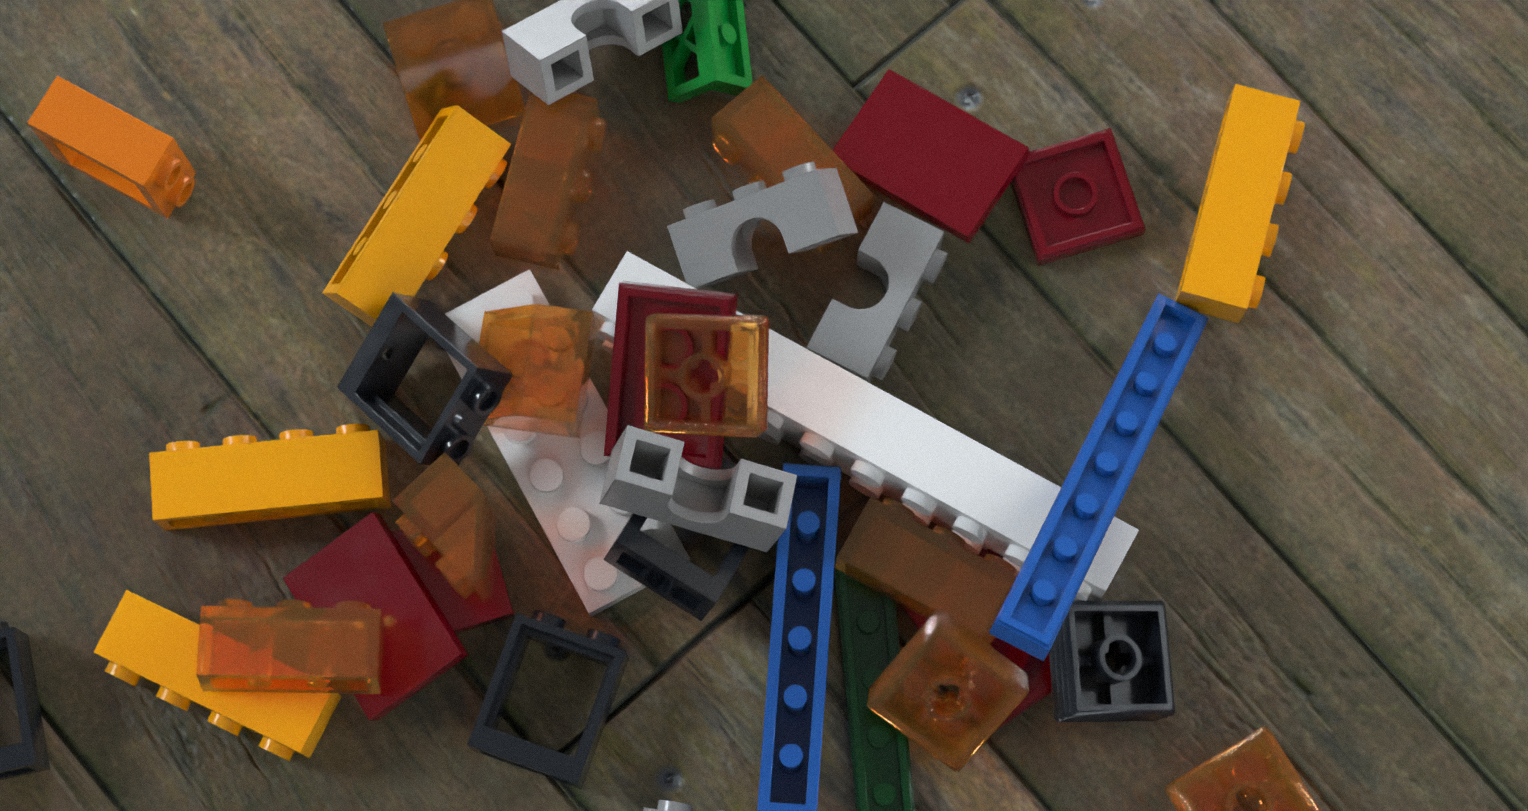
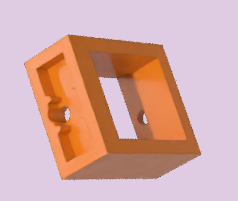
M56 76L27 122L56 159L167 219L175 207L180 208L187 202L193 192L196 171L173 137L59 76Z

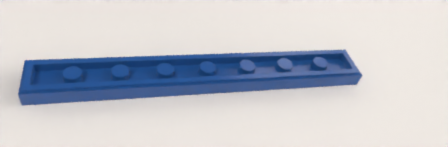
M1158 293L989 634L1042 661L1045 660L1208 322V317Z

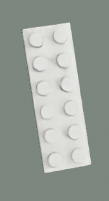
M529 269L445 313L446 316L513 373L512 378L502 393L500 403L489 414L485 424L590 617L644 589L646 586L603 560L632 514L599 504L610 456H604L608 410L531 270ZM447 352L462 380L467 369ZM647 518L640 530L690 561L672 525Z

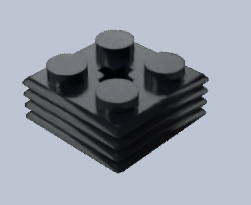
M1074 600L1049 651L1055 720L1057 722L1157 721L1173 716L1175 714V702L1165 603L1163 601ZM1105 657L1108 659H1114V670H1111L1110 667L1107 666Z

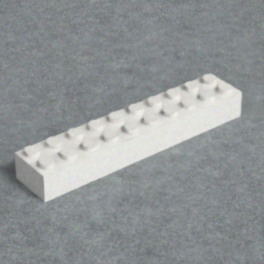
M627 251L592 309L599 338L604 341L602 348L613 355L619 282L632 281L690 289L696 288ZM736 311L726 417H729L734 412L751 421L750 430L761 438L774 444H779L781 439L800 448L799 456L810 465L841 467L843 473L851 476L849 484L859 492L874 499H878L882 493L900 503L901 506L898 510L910 520L926 527L933 521L951 531L949 539L971 553L979 554L982 548L1003 556L999 566L1017 577L1061 487ZM1116 517L1113 518L1074 600L1087 601L1100 600L1135 539L1139 531L1138 529Z

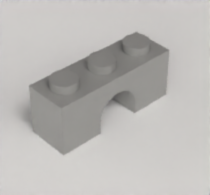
M560 0L502 31L510 76L547 105L594 81L589 55L590 49L601 45L615 44L624 46L637 56H640L683 33L678 0Z
M814 161L804 163L783 171L782 175L785 182L766 188L764 181L754 182L733 190L732 193L735 200L717 207L715 199L683 209L685 219L668 225L667 228L686 283L696 289L705 288L757 270L758 266L752 251V236L759 223L765 219L778 227L788 253L809 251L858 233L837 168L817 169Z
M883 202L858 249L857 266L873 273L882 281L886 289L884 298L878 304L866 309H854L832 299L806 349L868 383L871 382L873 376L883 380L897 352L896 349L890 347V344L898 328L909 331L922 305V301L915 298L924 280L932 284L934 283L946 260L948 253L940 250L944 231Z
M627 425L611 451L599 504L767 552L786 530L797 475L744 459H740L738 464L731 469L713 470L702 468L686 461L682 457L683 441Z

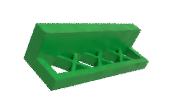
M678 0L680 11L686 0ZM688 0L691 2L692 17L685 31L662 44L668 100L681 103L710 90L738 97L754 90L743 0ZM693 51L697 54L699 77L685 82L684 66Z

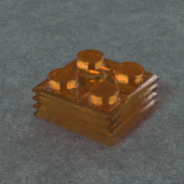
M654 313L647 316L645 325V430L653 433L756 438L767 430L768 317L737 314L722 317L719 315ZM662 328L687 329L693 337L695 352L683 361L680 368L661 367L663 362L671 365L680 363L687 353V344L683 336L675 331L662 332ZM718 330L731 331L728 361L716 352ZM704 360L709 361L711 369L717 370L719 380L711 383L710 390L704 388L703 379L693 375V369L703 365ZM662 382H672L679 385L688 396L689 412L685 419H677L682 410L679 396L670 389H661ZM726 390L723 420L711 421V399Z
M938 609L869 687L867 707L952 771L958 772L1029 693L1028 674L944 610ZM942 684L946 686L949 684L958 686V695L949 691L942 697L938 695V686Z
M1265 726L1185 773L1165 787V792L1177 811H1233V808L1238 804L1235 797L1237 792L1244 799L1252 796L1257 799L1259 806L1253 811H1321L1270 729Z

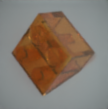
M444 452L392 500L402 515L395 523L403 531L402 534L424 558H427L433 552L438 555L440 560L435 564L436 567L462 598L466 599L474 593L485 604L493 597L496 516L485 493Z

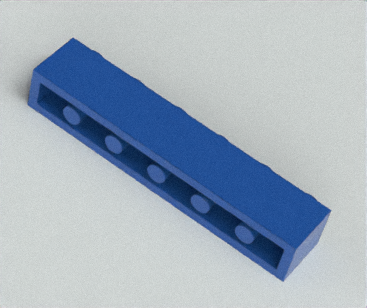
M783 463V471L797 475L787 527L777 542L757 811H817L841 467Z

